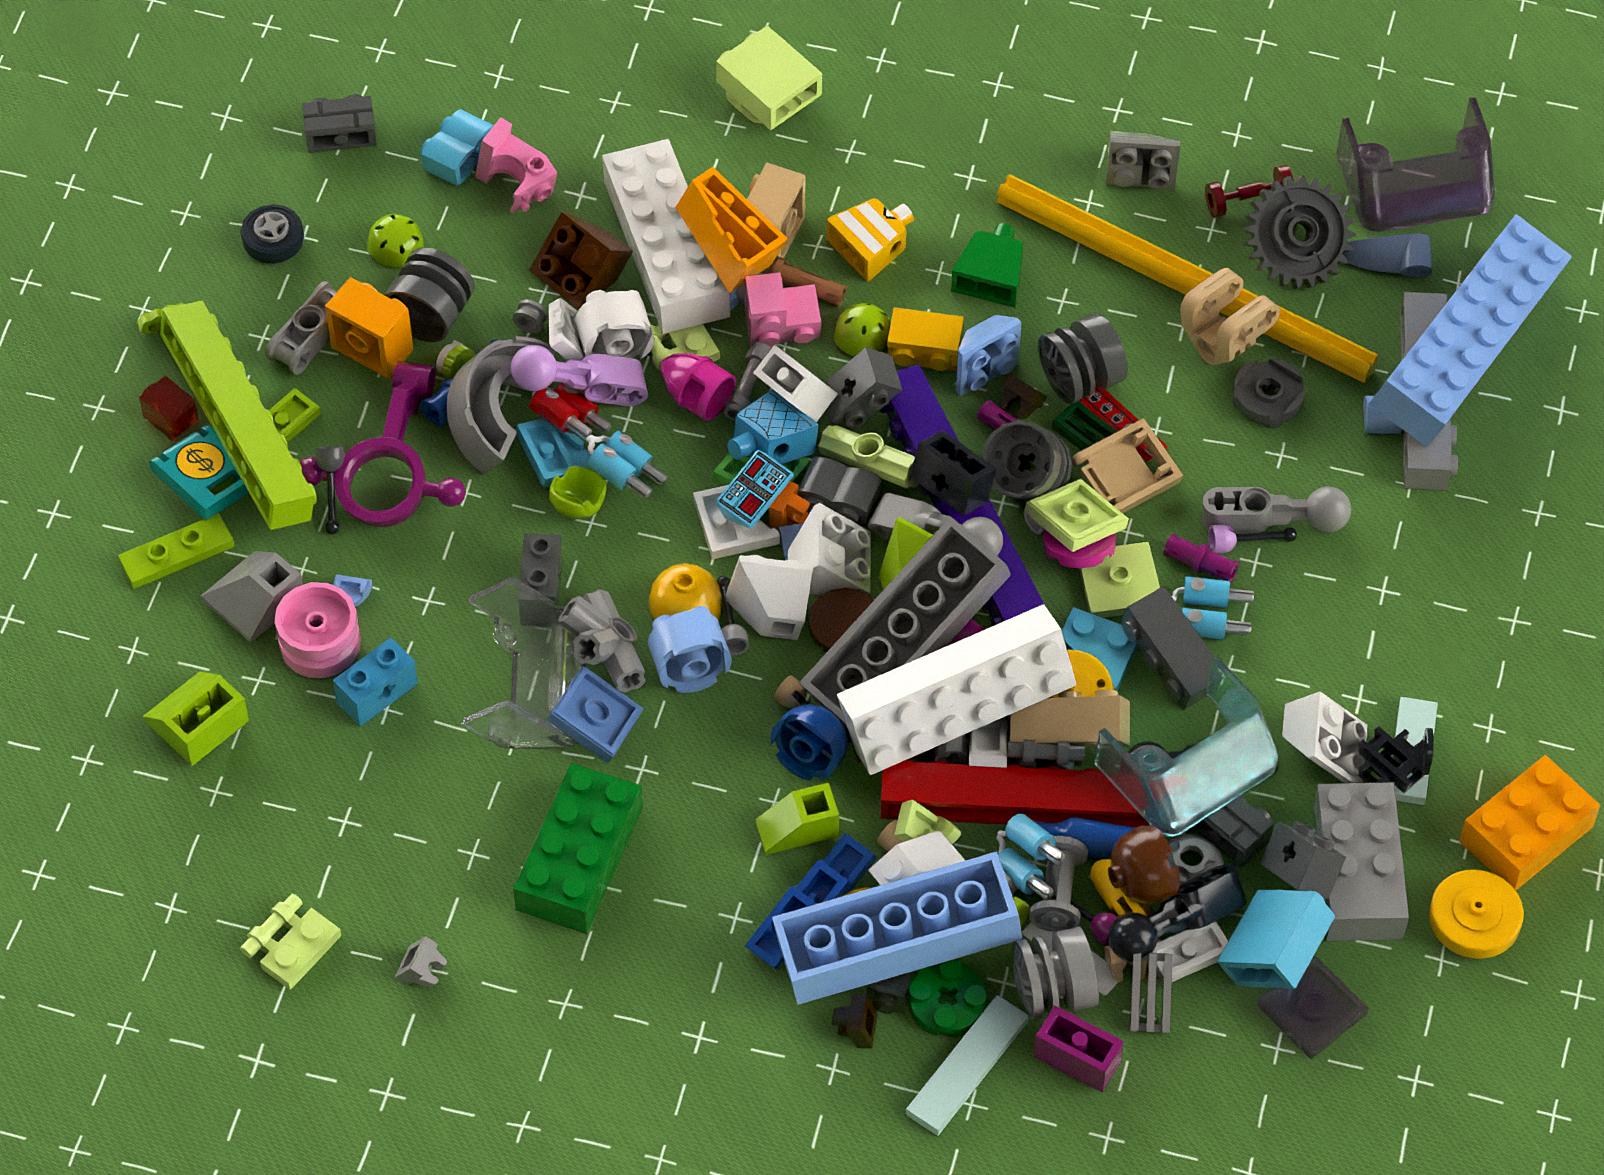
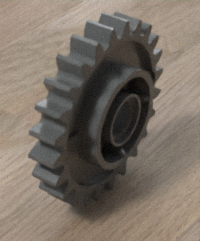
M1305 175L1299 176L1296 183L1289 176L1284 178L1283 186L1278 181L1271 183L1272 193L1267 189L1261 190L1259 194L1262 201L1253 200L1250 203L1256 211L1247 213L1244 216L1252 223L1251 226L1242 229L1243 232L1251 235V239L1243 243L1244 246L1254 248V252L1248 257L1249 260L1258 258L1260 263L1256 270L1261 271L1267 268L1269 270L1267 275L1268 281L1279 276V285L1281 287L1286 286L1290 280L1293 289L1300 288L1303 281L1307 288L1314 287L1315 278L1321 284L1327 282V273L1331 275L1339 273L1336 263L1343 265L1348 262L1343 252H1349L1354 249V247L1347 243V239L1356 236V233L1349 231L1347 226L1355 220L1344 216V213L1348 211L1350 206H1340L1338 204L1342 194L1339 193L1331 196L1330 184L1320 189L1319 178H1314L1307 184ZM1295 223L1302 225L1305 229L1306 236L1303 241H1298L1293 235L1292 230Z

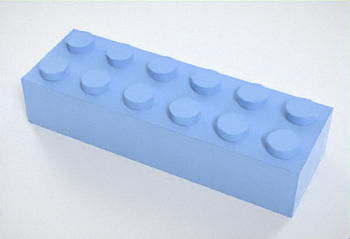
M997 851L772 917L797 1005L1022 939L1019 914Z

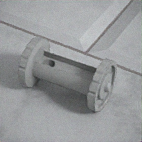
M1054 836L1056 840L1055 847L1065 854V859L1060 865H1056L1048 858L1041 860L1047 864L1045 883L1053 889V893L1050 898L1043 899V901L1033 904L1030 908L1029 920H1031V923L1040 929L1050 932L1076 928L1080 924L1081 913L1070 903L1074 868L1083 865L1087 861L1088 849L1084 843L1071 837Z

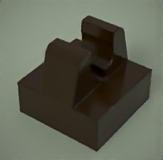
M1009 374L1002 385L1005 389L1000 405L1009 410L1012 403L1019 401L1021 398V408L1016 415L1026 419L1037 408L1041 409L1048 396Z
M852 995L850 1006L834 1008L831 1023L832 1025H839L837 1033L842 1036L851 1037L857 1048L873 1047L878 1013L867 995Z

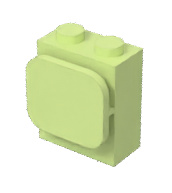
M768 25L757 33L750 34L744 42L732 50L725 51L716 60V82L726 90L727 100L750 121L763 123L770 130L822 95V73Z

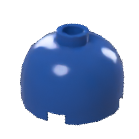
M813 704L794 707L788 711L772 727L770 736L771 745L776 741V746L779 749V752L776 754L779 762L792 774L809 781L813 777H821L820 780L826 779L841 764L845 757L848 743L846 730L841 721L828 709Z

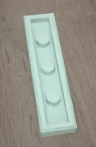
M996 995L906 1108V1115L939 1136L1028 1023L1029 1015Z

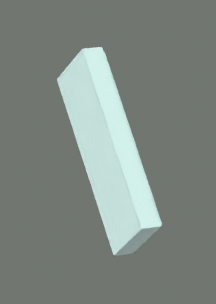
M1400 697L1395 737L1406 729L1409 732L1407 741L1415 746L1423 739L1426 728H1433L1434 735L1438 702ZM1394 754L1392 755V758L1399 764L1402 762ZM1424 775L1420 781L1405 793H1402L1394 785L1396 801L1424 805L1429 775Z

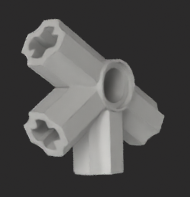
M599 589L593 593H586L583 597H573L559 616L558 622L577 636L573 640V656L580 664L590 663L591 665H596L601 662L604 663L616 690L626 693L632 689H639L646 679L644 676L645 670L633 646L637 635L633 627L627 621L620 618L609 592Z

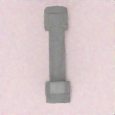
M755 342L747 352L745 362L748 364L736 393L729 396L725 404L724 415L732 421H735L740 411L751 405L748 399L758 378L753 372L771 350L767 344Z

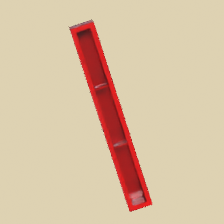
M907 759L883 770L880 819L898 820L902 803L914 800L936 816H941L950 822L1007 825L1008 821L1016 814H1025L1033 821L1052 824L1062 822L1070 817H1079L1132 828L1152 824L1162 833L1184 834L1187 816V776L1176 775L1172 772H1169L1168 775L1146 776L1140 773H1129L1127 770L1105 772L1095 768L1065 770L1057 766L1025 768L1018 764L1008 765L1007 768L969 766V764H949L941 760L925 763L912 762Z

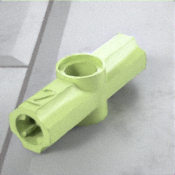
M828 425L822 432L821 441L818 445L822 455L852 467L872 472L882 479L906 489L909 487L915 488L919 484L910 477L915 456L885 445L880 435L872 432L860 435L837 425Z

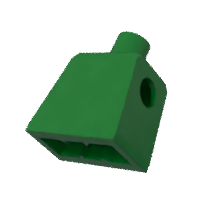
M999 223L995 226L993 234L984 231H977L973 234L952 269V292L1015 308L1024 244L1020 240L1013 239L1015 230L1012 226Z

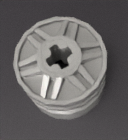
M1081 927L1054 932L1052 936V951L1048 950L1045 941L1040 935L1032 938V950L1026 939L1013 942L1014 981L1019 998L1023 1002L1030 1020L1043 1018L1044 1007L1048 1014L1054 1005L1059 1007L1060 996L1063 997L1070 1012L1098 1006L1099 990L1095 965L1089 943Z

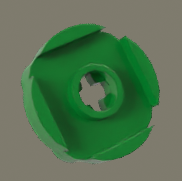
M957 959L923 968L914 977L909 987V1006L912 1018L920 1028L936 1036L937 1032L950 1034V1037L965 1035L984 1012L987 1002V992L981 977L973 969L961 964ZM947 992L955 995L954 1000L956 1004L951 1005L948 1002L940 1004L938 1001L941 999V994Z

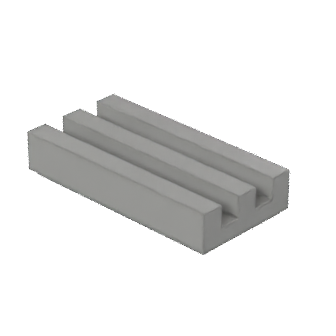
M1141 953L1133 954L1130 1031L1170 1033L1173 954L1149 953L1144 958H1141ZM1141 960L1148 961L1146 1023L1139 1022ZM1157 961H1164L1161 1023H1154Z

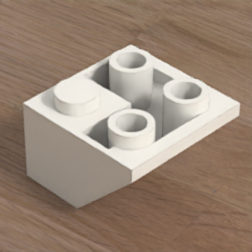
M821 503L814 505L788 549V560L792 559L801 563L813 564L809 591L812 595H824L831 590L842 588L860 590L867 595L870 594L871 532Z
M740 555L726 592V601L761 636L798 640L805 622L813 564L801 563L792 559L782 561L766 559L759 555Z
M1322 692L1286 703L1282 736L1306 757L1342 782L1363 783L1358 774L1359 767L1364 764L1365 759L1359 754V742L1362 739L1365 741L1367 739V724Z

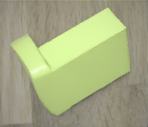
M914 800L902 803L894 836L905 842L938 830L945 835L951 844L960 837L961 831L947 819L936 816Z

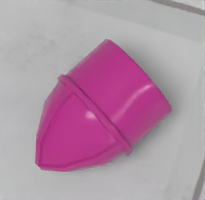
M674 353L661 361L663 379L669 394L676 400V404L687 408L705 421H710L717 417L725 408L728 397L733 395L736 377L713 363V360L707 356L702 357L692 353Z

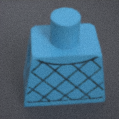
M771 390L737 414L734 437L728 441L727 448L730 455L736 460L747 455L752 457L757 450H760L780 464H784L815 453L818 424L775 390Z

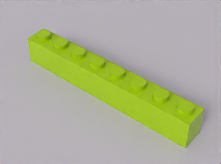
M203 300L164 308L162 311L160 335L212 428L218 435L269 529L274 530L311 521L313 505L317 502L315 489L311 483H307L298 459H293L289 452L285 436L282 433L279 434L274 426L270 410L263 407L257 387L251 385L246 377L243 363L236 360L232 353L229 339L223 337L219 330L216 316L213 313H209Z

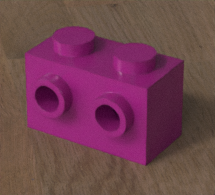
M1054 1005L1036 1034L1034 1057L1103 1093L1121 1063L1124 1041Z

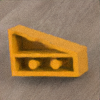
M714 167L693 179L676 205L677 211L729 293L745 284V276L758 275L768 268L788 240Z

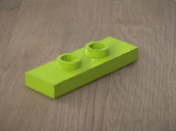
M217 513L206 521L204 519L119 554L118 558L133 589H136L231 549L235 545L223 519Z

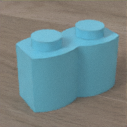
M461 109L457 110L452 116H447L441 124L440 132L432 138H428L421 148L420 155L422 157L423 170L453 185H461L478 163L482 140L494 125Z

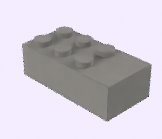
M1394 783L1318 784L1313 805L1316 834L1334 841L1335 845L1333 848L1346 856L1329 899L1324 898L1326 905L1335 915L1326 933V940L1404 939L1409 913Z

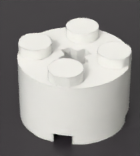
M596 290L587 295V302L581 306L575 317L585 356L606 354L633 358L639 355L640 359H642L651 351L654 345V336L639 292L629 290L606 293L602 290Z

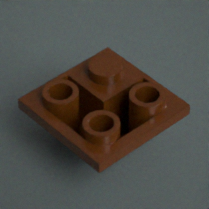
M561 212L529 271L577 309H580L587 302L586 297L588 294L596 290L605 291L617 281L633 250L610 232L567 212Z

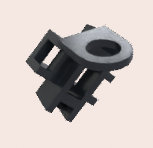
M1378 726L1375 728L1372 740L1367 743L1362 739L1359 742V754L1366 762L1359 767L1358 776L1366 783H1394L1402 793L1407 792L1424 775H1429L1434 748L1433 728H1426L1423 739L1413 746L1407 741L1409 732L1406 729L1393 739ZM1394 754L1402 762L1399 764L1391 755ZM1373 771L1380 779L1377 780L1370 773Z

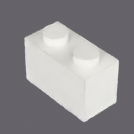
M776 345L772 347L753 372L763 382L815 422L818 421L838 395L837 392Z

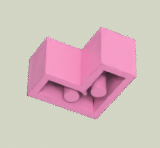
M781 272L745 276L744 311L750 347L755 342H762L769 347H773L784 342L808 343L813 339L820 338L821 317L815 284L783 288Z

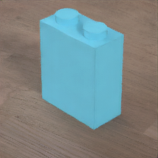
M1257 890L1217 963L1236 986L1295 989L1332 924L1335 915L1326 905L1325 899L1316 891Z

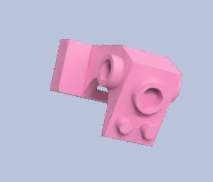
M500 117L482 140L475 178L487 184L495 173H506L513 176L519 181L520 186L513 194L514 202L510 212L514 213L520 209L526 212L530 209L529 204L536 200L538 202L544 201L553 193L557 171L545 154L512 135V124Z

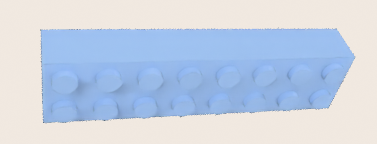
M1515 214L1369 404L1427 448L1572 256Z

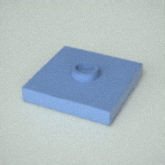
M582 666L546 720L608 764L644 708L619 690H616V688L588 668Z

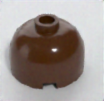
M1155 825L1140 826L1121 836L1114 844L1110 858L1111 866L1108 867V876L1114 888H1120L1128 898L1138 903L1151 904L1163 901L1178 894L1180 887L1178 867L1176 865L1170 868L1166 856L1173 853L1163 833Z

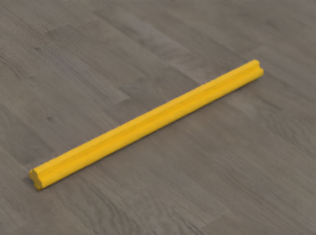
M1011 174L1007 175L1005 182L998 189L997 203L1184 295L1213 275V273ZM1242 288L1237 298L1219 310V312L1229 317L1259 296ZM1280 307V315L1275 324L1263 333L1364 384L1367 383L1378 364V354Z

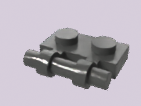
M1024 739L1023 742L1008 741L1007 762H1014V764L1022 765L1025 768H1037V763L1052 764V766L1065 770H1074L1075 765L1081 766L1084 761L1085 746L1070 745V742L1058 741L1057 744H1035V740Z

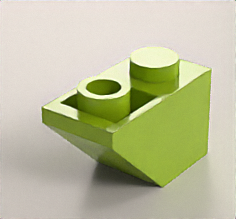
M829 783L792 791L755 819L765 855L839 837V812Z

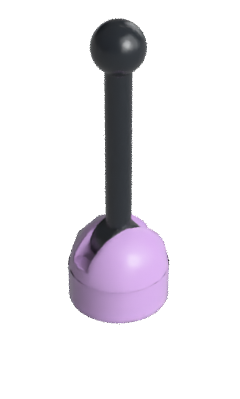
M1218 524L1210 525L1208 531L1209 546L1211 551L1217 554L1231 551L1238 541L1284 538L1286 541L1291 542L1297 537V532L1292 527H1287L1284 531L1236 534L1229 525Z

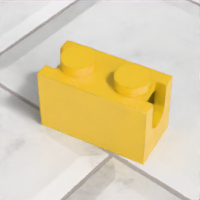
M894 307L887 347H889L888 354L892 355L894 363L900 366L919 364L920 367L932 368L937 371H957L958 350L963 338L964 316Z

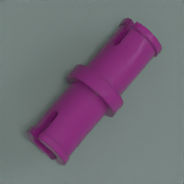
M1171 534L1165 544V547L1168 549L1163 550V555L1190 565L1192 571L1197 573L1204 571L1222 580L1230 581V583L1237 574L1238 570L1234 568L1239 567V562L1212 552L1211 547L1202 544L1199 546L1175 534Z

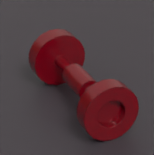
M1287 165L1274 168V182L1278 181L1283 186L1284 178L1291 176L1293 179L1291 170ZM1219 182L1208 183L1205 185V198L1208 209L1214 218L1224 216L1227 212V200L1238 198L1241 201L1258 197L1261 190H1271V183L1262 185L1261 182L1237 187L1236 191L1224 194Z

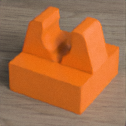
M790 481L770 505V527L779 530L780 526L801 524L807 519L810 513L806 511L810 503L798 496V484Z

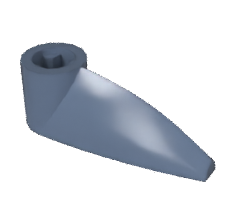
M1402 234L1348 241L1347 243L1354 247V249L1349 252H1343V255L1348 260L1347 263L1368 270L1401 273L1402 276L1407 278H1424L1432 274L1433 271L1431 238L1425 234Z

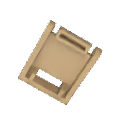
M1144 418L1078 452L1071 459L1075 466L1086 462L1087 465L1079 471L1085 482L1109 503H1114L1113 506L1122 513L1179 484L1184 476ZM1144 443L1160 466L1154 475L1135 447Z

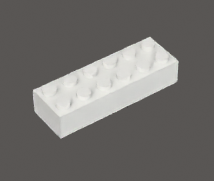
M669 139L602 155L606 189L628 246L633 250V259L662 334L730 317L729 292L676 209L677 203L688 186Z
M1043 604L837 694L854 749L868 773L872 775L1072 688L1077 684L1061 628Z

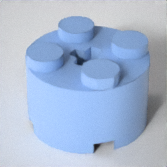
M698 606L690 611L680 612L672 616L662 615L653 621V630L648 638V647L664 687L668 688V685L673 686L680 693L700 691L718 682L716 676L723 669L725 674L730 669L732 658L717 618L710 614L707 607Z

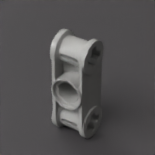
M327 281L321 282L282 329L272 336L266 347L265 356L268 359L282 362L295 375L301 374L315 355L330 340L325 305L337 293L331 283Z

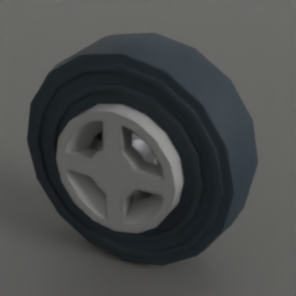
M271 204L261 206L248 214L242 224L241 237L244 249L252 258L263 263L274 264L284 262L296 255L303 244L304 230L302 221L295 211L286 206Z

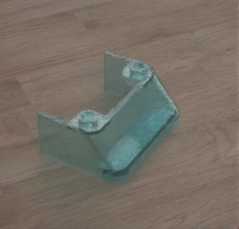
M1218 656L1211 661L1206 694L1216 703L1221 715L1229 724L1176 758L1172 759L1163 749L1154 745H1144L1128 753L1106 728L1099 731L1095 765L1150 825H1155L1164 836L1172 837L1182 834L1270 777L1276 770L1278 752L1257 698Z

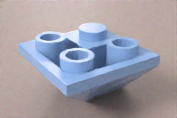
M994 315L966 330L958 350L956 392L959 396L971 390L976 391L982 388L987 381L1000 374L1005 375L1011 372L1018 365L1022 324L1018 318Z

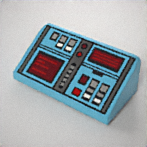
M757 450L720 495L716 504L724 518L752 529L794 477V474L766 453Z

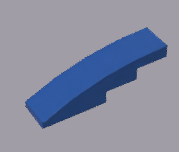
M844 833L823 861L818 859L797 887L792 885L746 943L745 947L776 970L784 962L772 917L844 896L854 888L877 859L875 854Z

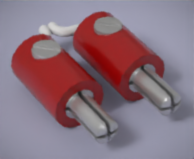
M561 383L555 389L546 387L543 390L532 392L533 397L529 403L530 410L562 433L572 430L583 439H586L592 433V429L588 427L589 425H592L603 434H607L611 429V424L598 415L599 407L579 393L578 389Z

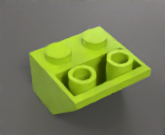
M199 671L143 715V720L193 766L249 721L245 698L221 675Z

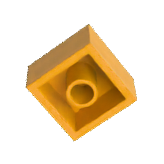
M350 277L325 305L331 348L387 379L393 375L397 362H404L414 350L408 308L400 300L390 299L379 293L372 285L361 283Z

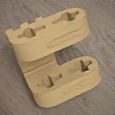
M1229 268L1219 270L1189 291L1184 297L1180 308L1182 327L1201 358L1210 365L1230 362L1235 358V355L1243 353L1245 348L1256 344V338L1270 329L1280 315V307L1265 295H1262L1228 318L1221 317L1219 310L1237 298L1244 283L1243 279Z

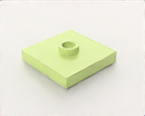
M1082 479L1027 501L1024 511L1072 552L1126 529L1129 519Z
M1149 542L1116 546L1114 554L1110 558L1109 555L1104 557L1103 563L1094 567L1079 568L1089 613L1102 618L1124 615L1129 605L1160 588Z

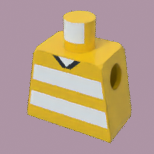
M870 199L827 218L826 240L869 282L906 248L905 226L912 223L914 217L911 210L905 204H901L889 211L878 199Z

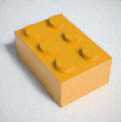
M1544 755L1465 819L1459 842L1492 873L1502 877L1515 890H1518L1594 827L1600 804L1548 756Z

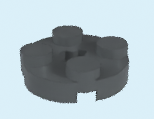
M1269 358V362L1257 363L1258 360L1250 361L1239 370L1235 377L1233 404L1250 420L1264 424L1268 428H1278L1283 422L1295 417L1301 410L1305 397V389L1302 383L1303 378L1293 365L1280 359ZM1271 387L1276 389L1273 396L1265 395L1261 388L1268 390Z

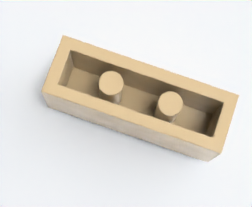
M1116 690L1095 691V696L1081 697V692L1076 691L1060 692L1059 698H1046L1010 714V741L1023 742L1024 739L1035 740V744H1057L1058 741L1070 742V745H1084L1085 748L1130 746V701L1118 695Z

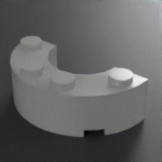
M522 336L502 341L497 340L467 361L459 369L451 382L447 396V417L451 433L465 458L483 474L504 460L517 433L506 422L500 411L498 399L501 385H513L525 391L512 377V359L521 348L529 345L542 346L548 349L554 356L556 351L546 342Z

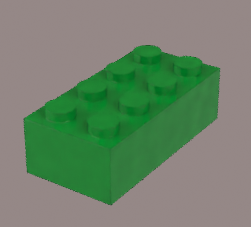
M570 763L513 888L515 910L587 934L643 809L642 785Z

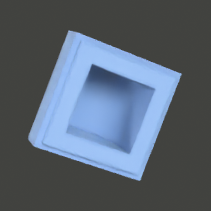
M1364 396L1365 433L1401 434L1402 429L1369 404L1374 396Z

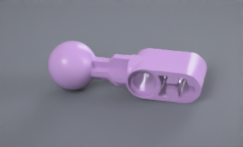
M529 345L521 348L514 355L511 362V374L514 381L521 388L528 391L543 390L555 381L562 382L565 386H570L584 392L585 397L594 402L635 406L648 398L642 364L636 359L606 354H592L584 357L581 361L569 359L564 363L556 361L548 349L539 345Z

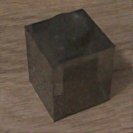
M917 970L868 984L866 995L876 1011L884 1014H891L893 1012L903 1014L909 999V987L917 975Z

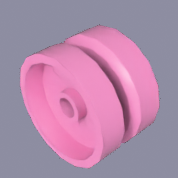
M310 582L295 587L283 596L276 608L275 627L283 660L295 673L308 678H327L340 674L353 664L360 652L361 636L356 608L352 598L343 589L329 583Z

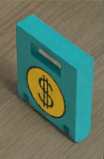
M209 425L200 428V434L194 432L161 453V459L155 457L149 461L152 472L205 521L249 493L218 435ZM234 474V484L217 495L209 491V489Z

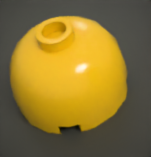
M677 564L661 572L652 583L649 596V611L654 620L662 615L672 616L680 612L690 611L698 606L707 607L710 614L714 615L718 621L720 620L722 611L720 588L716 579L707 570L694 564Z

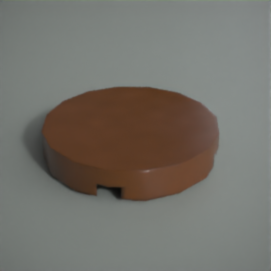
M848 588L831 590L820 596L811 607L808 619L810 635L815 644L817 642L819 646L823 647V651L828 652L874 601L872 597L860 590Z

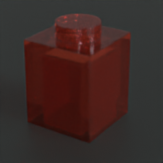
M166 375L158 382L150 384L143 391L142 395L139 396L143 417L171 441H174L199 420L195 399Z

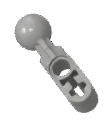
M1332 486L1316 489L1307 499H1290L1286 495H1272L1261 487H1216L1208 490L1203 497L1201 523L1207 531H1209L1210 525L1222 524L1229 525L1236 534L1262 533L1268 527H1272V525H1287L1293 520H1307L1314 529L1324 533H1332L1342 529L1347 524L1352 508L1348 496L1342 490ZM1250 509H1258V510H1260V511H1259V512H1253V511H1250Z
M885 493L868 523V528L878 537L889 541L895 521L898 517H901L934 535L950 516L943 515L938 509L926 502ZM973 517L960 524L996 556L999 555L1003 546V535L1001 529L994 521L986 517Z

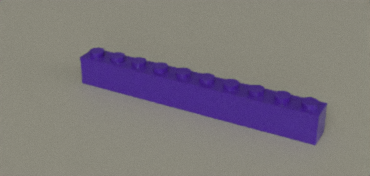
M919 364L897 371L902 391L879 411L882 414L886 413L889 417L890 431L895 441H901L904 447L903 452L915 456L920 442L942 430L959 442ZM919 484L922 494L925 497H930L933 503L932 506L943 515L951 516L959 524H963L973 517H986L994 521L1001 529L1003 546L998 557L1006 563L1011 575L981 607L982 610L988 609L992 617V627L1044 604L989 498L986 504L963 516Z

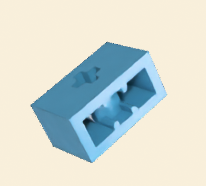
M391 637L333 679L337 704L360 727L418 684L415 660Z

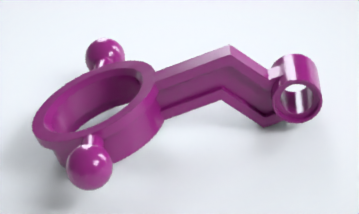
M397 362L392 380L393 393L382 437L367 439L356 444L344 455L343 465L334 472V485L338 500L346 512L355 519L375 527H388L399 524L409 518L417 510L422 498L425 496L437 497L443 505L448 507L457 506L464 500L466 490L460 480L446 478L440 483L426 481L421 459L409 445L403 442L408 418L418 413L421 397L430 398L432 396L436 377L434 366ZM307 457L300 461L302 474L307 483H311L314 486L321 481H327V472L317 465L314 457ZM379 457H392L404 462L412 471V486L407 497L400 504L388 510L372 511L361 507L353 500L351 495L353 477L366 462Z

